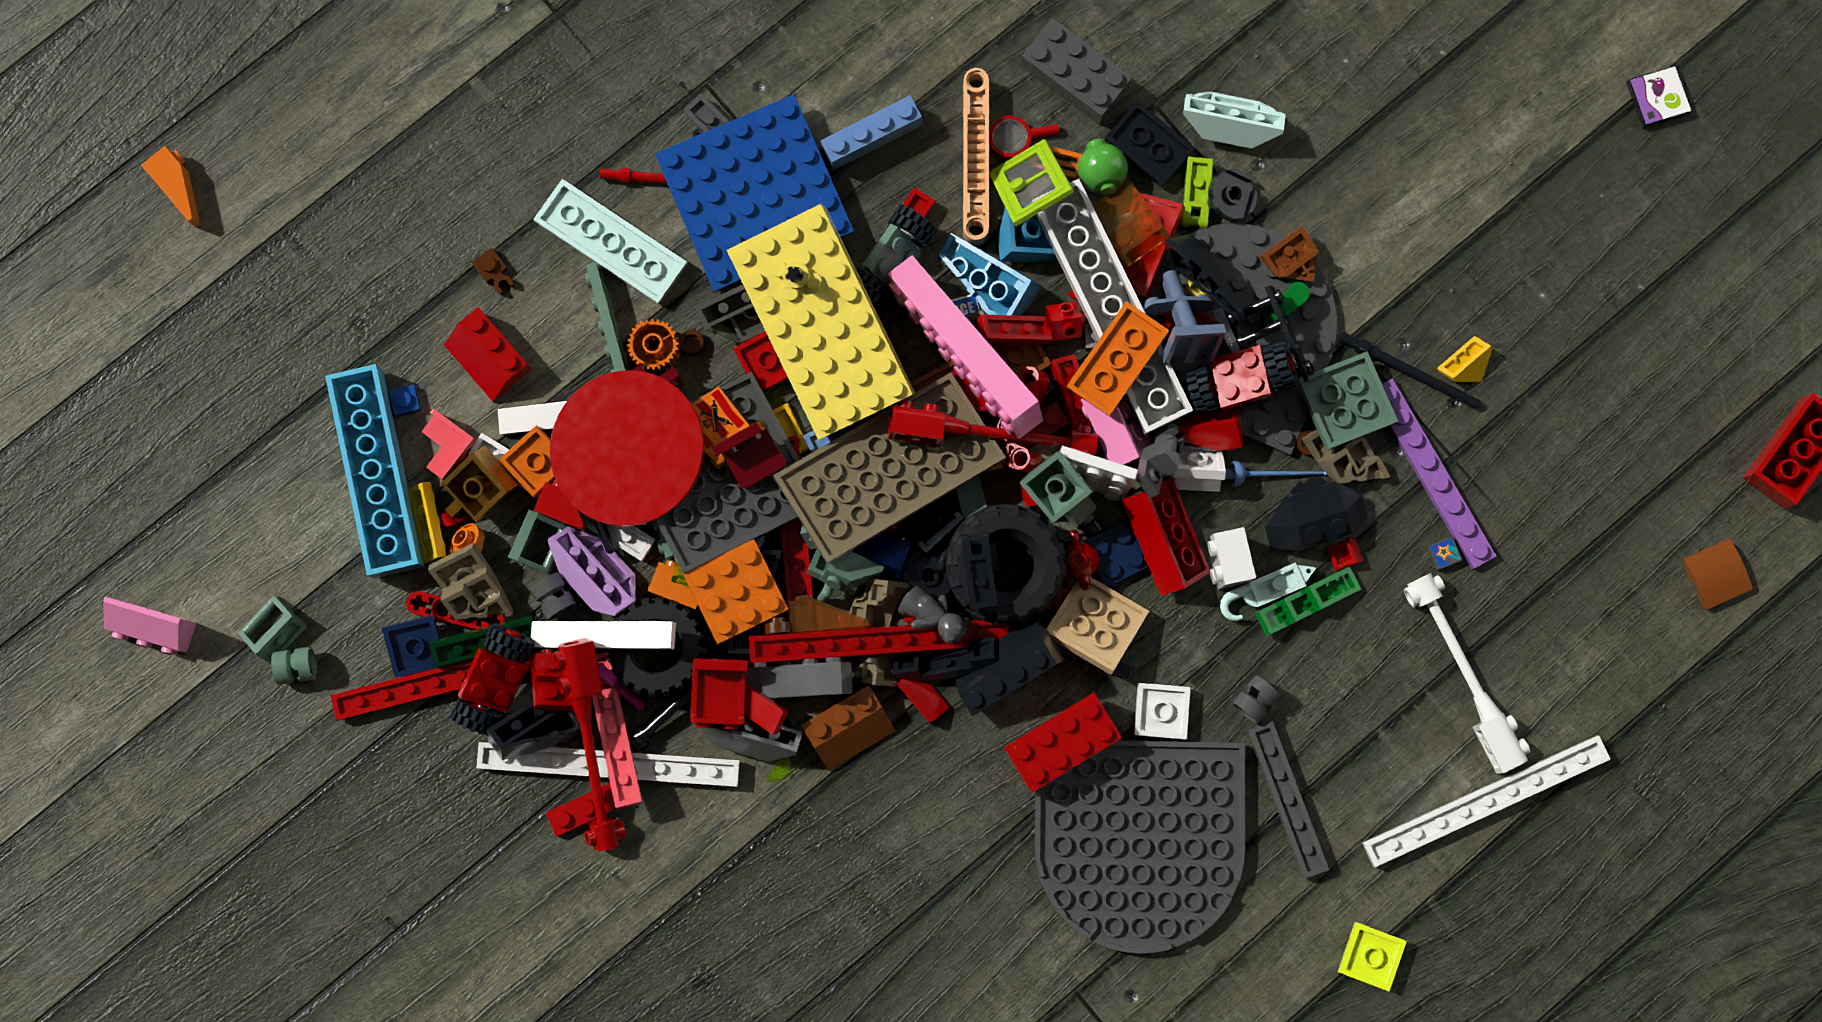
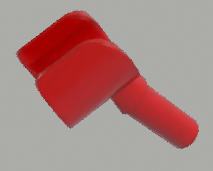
M446 512L440 515L439 519L444 528L452 529L458 523L470 520L472 517L469 514L451 517Z

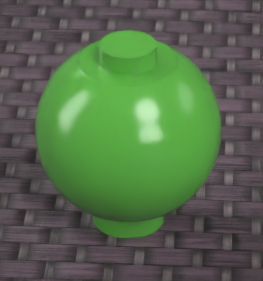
M1104 139L1092 140L1087 144V149L1079 159L1077 167L1079 179L1084 187L1093 193L1102 195L1113 194L1126 180L1128 174L1126 157L1119 148L1107 144Z

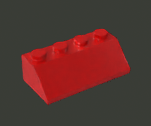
M1173 477L1162 481L1160 493L1152 498L1142 489L1122 499L1125 512L1132 524L1135 537L1138 539L1144 559L1149 566L1154 584L1158 588L1160 596L1185 589L1210 573V568Z

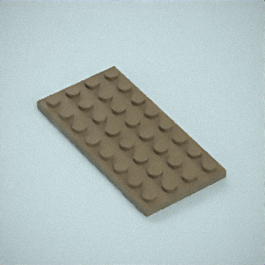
M952 373L945 375L904 399L913 402V408L923 409L924 404H935L939 406V412H944L946 415L969 422V424L985 426ZM890 407L773 476L828 565L1005 461L1006 457L994 438L971 434L965 436H944L939 446L889 440L887 438L892 408Z

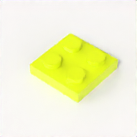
M1355 922L1338 972L1390 992L1407 941Z

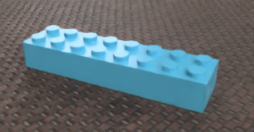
M377 364L326 375L367 576L375 579L425 567L383 369Z

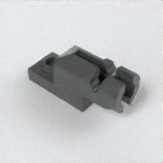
M1168 423L1162 426L1156 434L1155 443L1141 451L1136 480L1150 498L1160 493L1162 478L1174 473L1178 469L1185 435L1182 433L1178 438L1174 436L1178 433L1179 426L1175 423Z

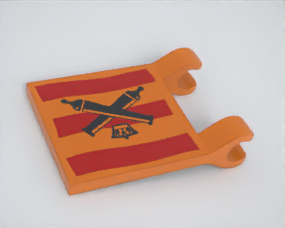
M718 386L692 403L702 424L705 454L716 469L722 468L725 465V460L722 454L716 456L712 447L750 426Z

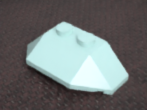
M1203 92L1195 95L1186 94L1183 115L1202 139L1232 144L1238 147L1254 148L1282 135L1284 132L1285 114L1277 112L1260 101L1215 92Z

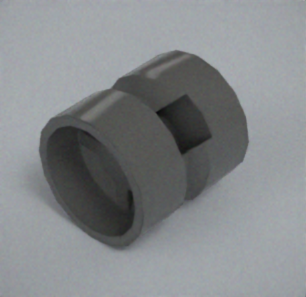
M558 572L541 579L529 589L535 600L542 602L541 610L548 621L565 614L577 605L570 591L564 590L566 584Z
M1255 675L1246 685L1247 691L1240 692L1232 702V705L1247 719L1258 725L1267 715L1266 708H1272L1281 698V695L1268 682Z

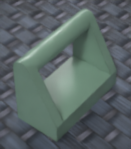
M528 510L508 557L550 575L555 563L551 549H549L542 566L525 559L526 553L540 521L558 528L557 533L568 526Z
M273 595L238 634L257 656L271 664L273 652L285 651L308 626L277 596ZM278 607L283 615L256 642L250 635Z

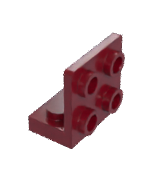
M762 419L712 447L716 456L723 455L742 489L751 486L787 465L784 456Z

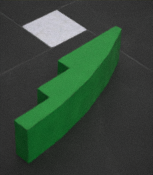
M1349 566L1256 612L1255 615L1265 635L1268 636L1361 590V587Z

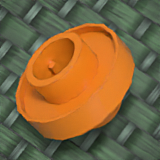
M473 523L461 527L452 538L450 544L451 554L471 543H474L481 553L485 537L483 530Z

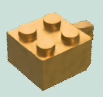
M483 446L472 452L441 483L455 499L445 510L451 517H454L464 509L475 522H478L504 500L519 485V482L490 450Z

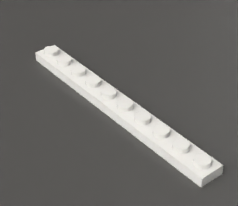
M1594 736L1366 840L1362 844L1372 866L1377 867L1610 760V757L1600 736Z
M479 742L476 767L479 769L589 776L584 749L549 747L502 760L490 743ZM595 750L600 777L609 778L604 751ZM632 753L638 780L738 787L740 760Z

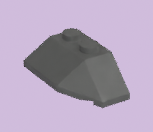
M744 285L738 286L695 307L706 331L737 343H742L765 332Z
M787 714L778 735H772L745 715V725L739 724L738 729H722L723 724H712V728H698L718 748L766 762L796 755L803 735V730L797 726L789 714Z

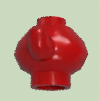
M1071 530L1069 537L1072 544L1065 549L1066 574L1077 579L1082 590H1088L1090 588V576L1097 570L1099 565V555L1091 545L1080 542V534L1077 530Z

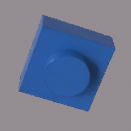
M415 385L389 391L396 417L422 411Z

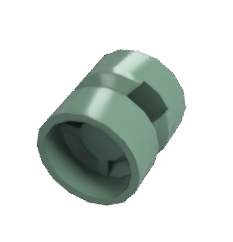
M312 647L298 648L294 650V653H291L290 650L273 652L271 666L277 685L294 683L296 678L300 682L317 678V660Z

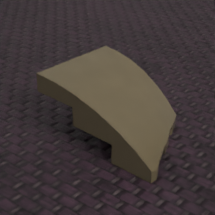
M1317 428L1301 438L1314 459L1333 481L1348 483L1390 477L1380 456L1374 455L1364 436L1327 451L1323 442L1319 451L1315 447L1321 440Z
M474 543L429 565L428 571L443 589L441 602L455 619H468L470 617L487 618L491 614H505V617L513 615V609L503 588Z

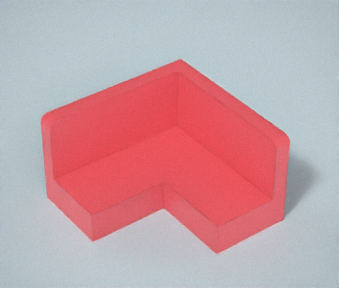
M432 409L430 413L434 416L422 430V433L440 445L441 448L426 468L442 480H445L469 456L468 453L477 440L435 409Z

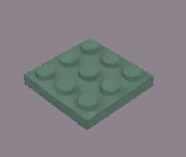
M1368 352L1315 371V374L1312 375L1314 382L1305 383L1303 377L1298 378L1299 390L1326 451L1398 422Z

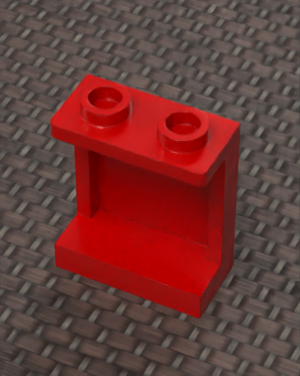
M693 658L690 722L696 723V728H712V724H723L722 729H738L739 724L745 725L744 703L747 660Z

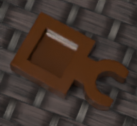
M493 248L472 261V264L487 284L494 280V288L499 295L502 296L504 294L500 289L503 282H507L512 288L515 287L512 279L507 275H503L508 269Z

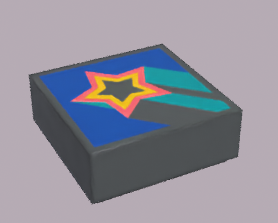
M1453 537L1427 546L1436 570L1462 561Z

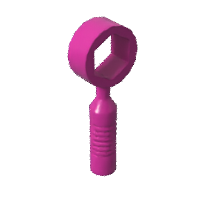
M603 664L600 665L598 668L599 676L611 687L615 686L618 689V693L638 711L642 710L645 707V703L629 688L621 685L618 682L620 679Z

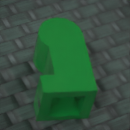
M1294 282L1283 295L1285 303L1282 306L1287 317L1301 307L1308 299L1309 289L1304 283ZM1272 306L1261 311L1270 323L1278 320Z

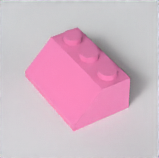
M1125 395L1109 417L1084 399H1081L1083 413L1087 419H1090L1094 428L1093 433L1097 434L1098 442L1103 447L1104 459L1125 466L1140 460L1142 449L1152 445L1148 434H1143Z
M109 597L104 598V629L113 631L112 637L126 641L129 636L137 638L136 644L152 648L154 643L162 646L161 651L177 655L178 651H188L197 623Z

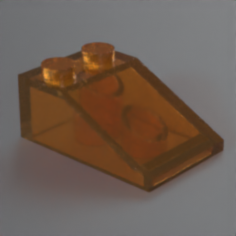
M1129 179L1113 194L1106 195L1092 205L1111 244L1128 267L1170 238L1163 225Z

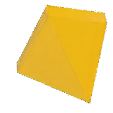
M1474 336L1437 368L1438 372L1455 382H1482L1493 350L1492 346Z

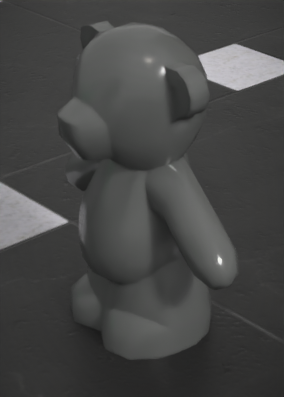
M915 586L905 595L898 610V613L903 616L910 615L916 618V620L911 622L913 629L937 627L940 638L949 644L963 638L967 627L971 623L968 618L949 613V601L945 595H940L937 603L932 596L928 595L918 586Z

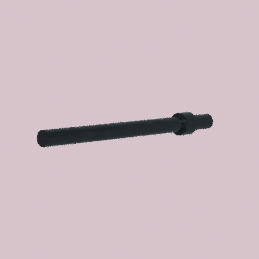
M1344 331L1339 338V341L1356 349L1357 353L1368 352L1370 357L1474 409H1477L1481 400L1371 346L1372 343L1365 339L1359 340Z

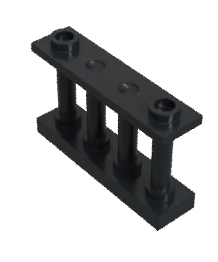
M1268 285L1264 287L1268 295L1267 297L1243 307L1245 317H1248L1272 306L1278 319L1246 335L1238 333L1235 326L1238 324V321L1222 308L1213 311L1218 324H1224L1226 334L1224 339L1230 353L1248 348V344L1283 330L1288 342L1287 346H1289L1290 353L1293 354L1298 366L1295 368L1298 378L1303 377L1305 383L1314 382L1312 375L1315 374V370L1310 360H1305L1282 306L1285 300L1279 289ZM1264 398L1251 403L1252 406H1259L1266 403L1267 400Z

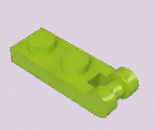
M1187 158L1183 205L1186 209L1181 218V227L1198 226L1199 229L1208 226L1209 207L1207 200L1209 198L1208 188L1212 180L1213 159ZM1191 209L1200 210V216H1192Z

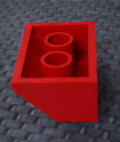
M479 307L457 324L444 344L492 402L496 401L532 370Z

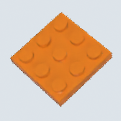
M754 539L683 573L717 644L788 610Z

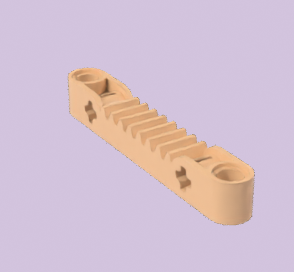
M972 68L965 74L963 83V237L966 242L973 246H979L985 243L989 231V78L984 70ZM973 80H978L983 85L979 88H973L969 83ZM973 226H978L983 232L976 236L972 235L969 229Z

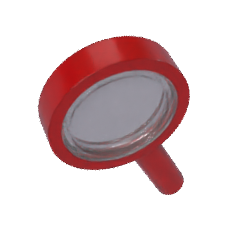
M1004 116L992 124L989 131V146L995 155L1002 159L1010 160L1030 147L1031 139L1059 134V126L1055 124L1030 129L1021 118Z

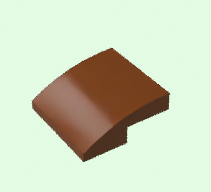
M1726 539L1682 559L1689 582L1695 585L1701 606L1706 610L1753 589L1746 568L1730 539Z

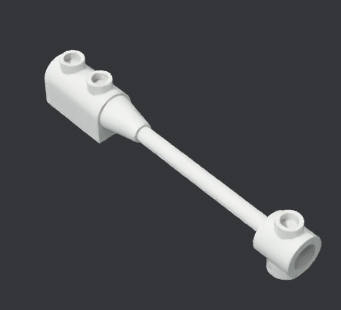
M1429 573L1407 584L1408 587L1404 589V594L1412 607H1422L1427 604L1474 695L1481 723L1473 726V729L1496 774L1505 773L1528 761L1526 754L1530 753V748L1523 738L1518 740L1513 731L1518 729L1515 719L1511 715L1506 717L1487 693L1483 691L1436 599L1443 596L1441 591L1445 589L1440 576L1433 577Z

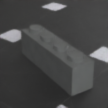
M842 657L826 658V663H818L817 659H802V664L794 665V660L778 661V666H770V662L754 663V668H747L745 682L770 699L853 694L851 662H842Z

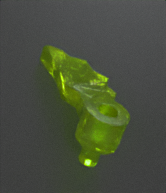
M789 757L776 761L774 769L767 777V781L780 779L782 775L787 774V769L790 767Z

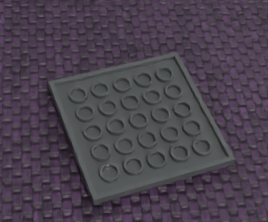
M752 372L720 388L749 425L760 419L763 420L784 456L787 465L751 486L742 489L726 461H724L725 465L722 468L716 469L707 455L704 454L700 475L690 494L677 508L655 521L682 573H686L752 539H759L799 519L773 476L799 461V458ZM702 395V396H700V397H698V398H696V399L690 401V403H691V404L694 403L695 401H697L698 399H700V398L703 397L704 395Z

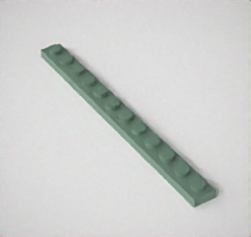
M596 262L587 264L588 273H585V279L588 287L592 288L595 297H592L591 300L594 310L596 312L599 311L601 321H598V327L601 335L605 336L608 345H605L604 348L608 360H612L614 366L611 372L630 370L602 267ZM653 521L652 526L655 531L658 530L660 536L657 544L661 555H665V558L670 560L675 559L656 522Z

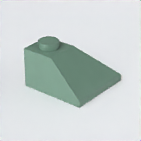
M1060 450L1044 460L1020 481L1021 486L1052 523L1093 492Z

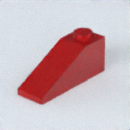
M1238 408L1210 412L1203 415L1183 416L1171 422L1179 426L1178 433L1174 436L1178 438L1180 434L1184 433L1185 442L1215 451H1234L1243 445L1244 433Z

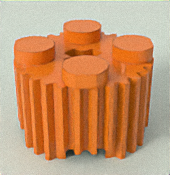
M651 319V322L648 320L646 322L640 321V325L636 324V328H632L633 332L629 335L631 339H628L629 344L627 346L629 348V355L636 366L641 364L645 372L659 375L660 373L663 374L664 370L667 372L668 368H672L673 364H677L676 360H679L681 356V346L676 332L672 326L670 327L669 323L665 324L664 321L660 323L658 319L655 322ZM653 342H655L656 345L660 343L658 345L659 348L657 350L651 351L650 345Z

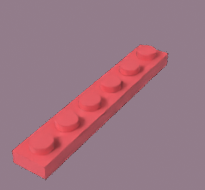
M609 653L596 654L598 668L603 664L612 672V666L607 659ZM600 677L602 692L593 694L592 699L615 807L618 810L642 804L643 802L618 689L615 686L611 687Z

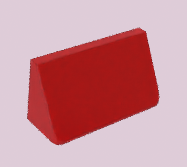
M901 679L897 683L900 690L929 724L949 708L927 680Z

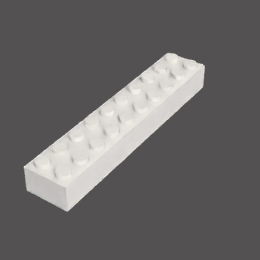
M1077 179L1070 183L1074 191L1072 194L1036 214L1097 340H1099L1126 301L1143 313L1145 311L1080 180ZM1161 344L1125 394V398L1144 435L1193 411L1170 362L1168 365H1163L1161 356L1164 350Z

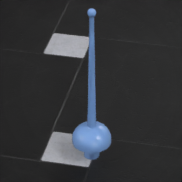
M1232 461L1230 469H1226L1225 479H1230L1231 485L1237 487L1244 482L1246 477L1327 476L1328 474L1325 471H1246L1242 463Z

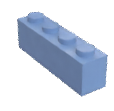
M909 95L820 140L821 150L834 171L921 127L922 116Z

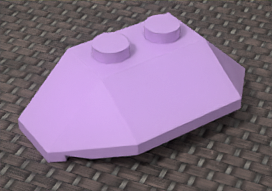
M568 526L548 539V544L559 573L592 610L616 616L628 608L629 605L635 603L636 575L615 552L612 554L606 553L600 537L576 531L575 528Z

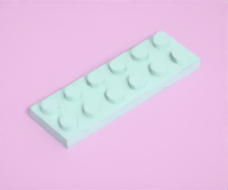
M563 179L533 219L535 223L592 261L598 263L601 267L658 305H660L688 265L687 261Z

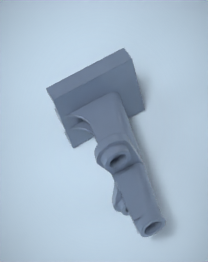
M1175 270L1165 272L1162 284L1167 298L1151 297L1145 301L1143 306L1147 315H1156L1169 311L1172 313L1176 327H1173L1162 353L1163 365H1168L1171 358L1182 357L1183 363H1194L1196 356L1207 355L1208 362H1213L1225 337L1224 324L1197 325L1192 312H1206L1214 307L1212 298L1207 294H1201L1196 297L1186 296L1178 272Z

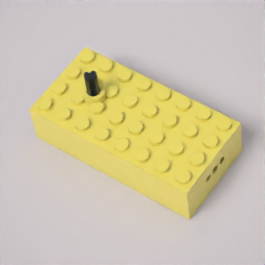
M819 204L727 250L818 440L915 393L826 206Z

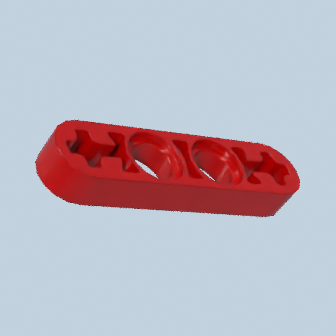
M416 591L411 593L406 600L407 609L419 616L425 617L434 614L436 620L472 629L491 626V624L481 621V626H478L481 618L477 617L470 623L464 622L463 619H455L451 613L441 617L437 612L438 605L442 603L441 596ZM422 596L421 600L423 602L432 604L431 614H428L430 609L426 607H419L416 610L413 601L418 600ZM491 614L487 617L493 618L494 615H497L496 618L500 620V623L506 622L504 614Z

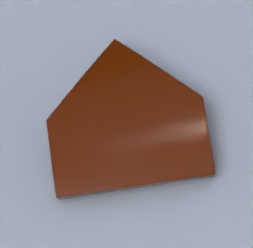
M1303 226L1296 228L1259 256L1274 277L1314 282V268L1319 250L1316 249V245Z

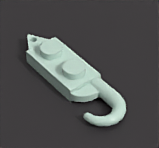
M1295 562L1233 589L1223 596L1220 604L1221 612L1225 618L1231 621L1242 620V615L1230 613L1229 604L1232 601L1243 597L1249 606H1262L1306 587L1305 583L1316 568L1297 565Z

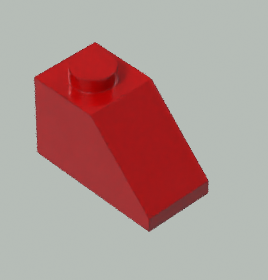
M554 480L553 484L545 482L534 511L547 518L586 532L588 527L582 513L566 499L556 481Z

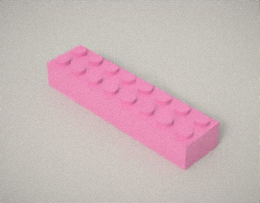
M910 256L888 273L891 281L889 287L894 293L893 298L901 308L905 306L908 309V316L916 326L919 323L921 324L926 338L931 343L936 342L940 347L938 351L946 361L951 359L955 365L953 368L961 379L965 377L971 383L969 387L978 398L982 396L985 399V406L993 416L998 414L1002 420L1001 425L1009 435L1014 433L1020 439L1043 421L1039 401L913 256Z

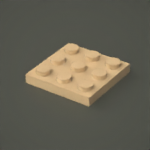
M1090 577V588L1088 590H1082L1078 580L1076 581L1047 627V630L1055 643L1112 675L1147 617L1149 610Z

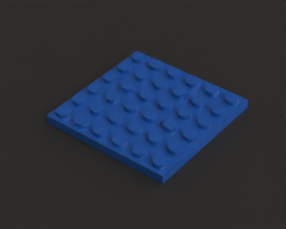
M794 94L655 153L714 293L742 282L727 252L728 249L819 204L826 206L841 239L854 234Z

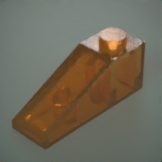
M811 595L796 596V601H789L791 633L872 627L871 621L819 600L811 599Z

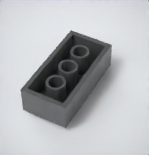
M1053 18L1050 19L1022 54L1020 66L1098 125H1100L1126 92L1132 80L1129 74Z

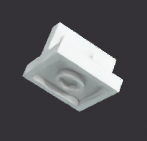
M1184 444L1178 469L1170 474L1169 478L1173 477L1178 490L1220 492L1221 480H1225L1226 474L1222 450L1215 451L1194 444Z

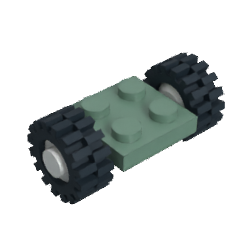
M902 204L898 206L888 221L890 226L862 264L869 273L856 268L869 298L878 312L883 310L894 294L889 287L891 281L888 273L910 256L917 260L921 252L916 246L926 248L937 232L936 227L931 222H928L926 217H922V214L919 212L917 213L914 209Z

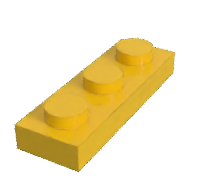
M422 482L409 488L408 492L422 558L425 564L433 563L446 557V546L442 538L440 519L437 515L435 494L432 491L431 482Z

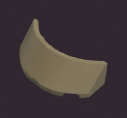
M870 578L865 583V590L861 597H855L848 616L847 629L891 626L895 609L903 594L909 588L910 583ZM889 653L848 656V658L855 660L859 667L861 683L897 686L898 681L893 675Z

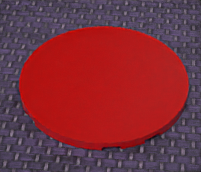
M623 370L594 378L579 388L568 399L554 423L550 440V462L556 483L566 499L577 510L601 523L624 527L644 525L656 521L677 508L690 494L698 480L705 454L704 432L700 418L689 399L678 388L654 374L643 371Z

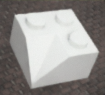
M1244 527L1215 533L1210 536L1211 541H1208V550L1211 557L1215 556V561L1212 564L1213 569H1210L1212 583L1217 584L1218 590L1247 584L1256 579Z

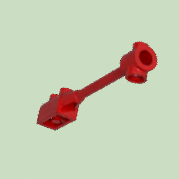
M908 400L898 401V406H892L887 438L889 440L939 446L944 436H965L971 434L1050 446H1065L1093 456L1096 455L1098 444L1097 434L1091 433V427L1087 425L1075 426V431L1070 430L1068 437L1028 432L1018 439L1014 433L1009 435L1003 428L969 424V422L946 415L944 412H939V406L935 404H924L923 409L913 408V402Z
M580 638L559 644V652L553 653V660L557 668L562 667L563 677L558 679L559 691L561 694H567V698L570 699L581 727L596 820L589 823L590 830L584 832L585 842L588 847L593 846L595 851H606L620 845L619 841L624 840L626 834L620 819L615 820V818L607 817L590 722L592 713L591 695L601 693L602 688L594 641Z

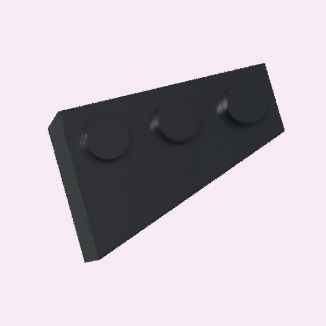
M533 700L487 729V739L502 760L582 738L580 722H578L572 711L535 710Z

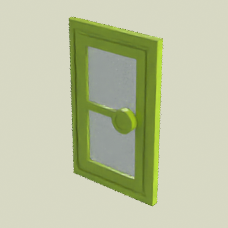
M1045 139L989 171V175L1015 227L1074 192Z

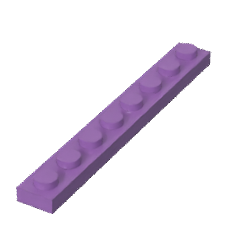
M1393 378L1383 383V388L1398 419L1396 424L1388 427L1471 569H1474L1496 557Z

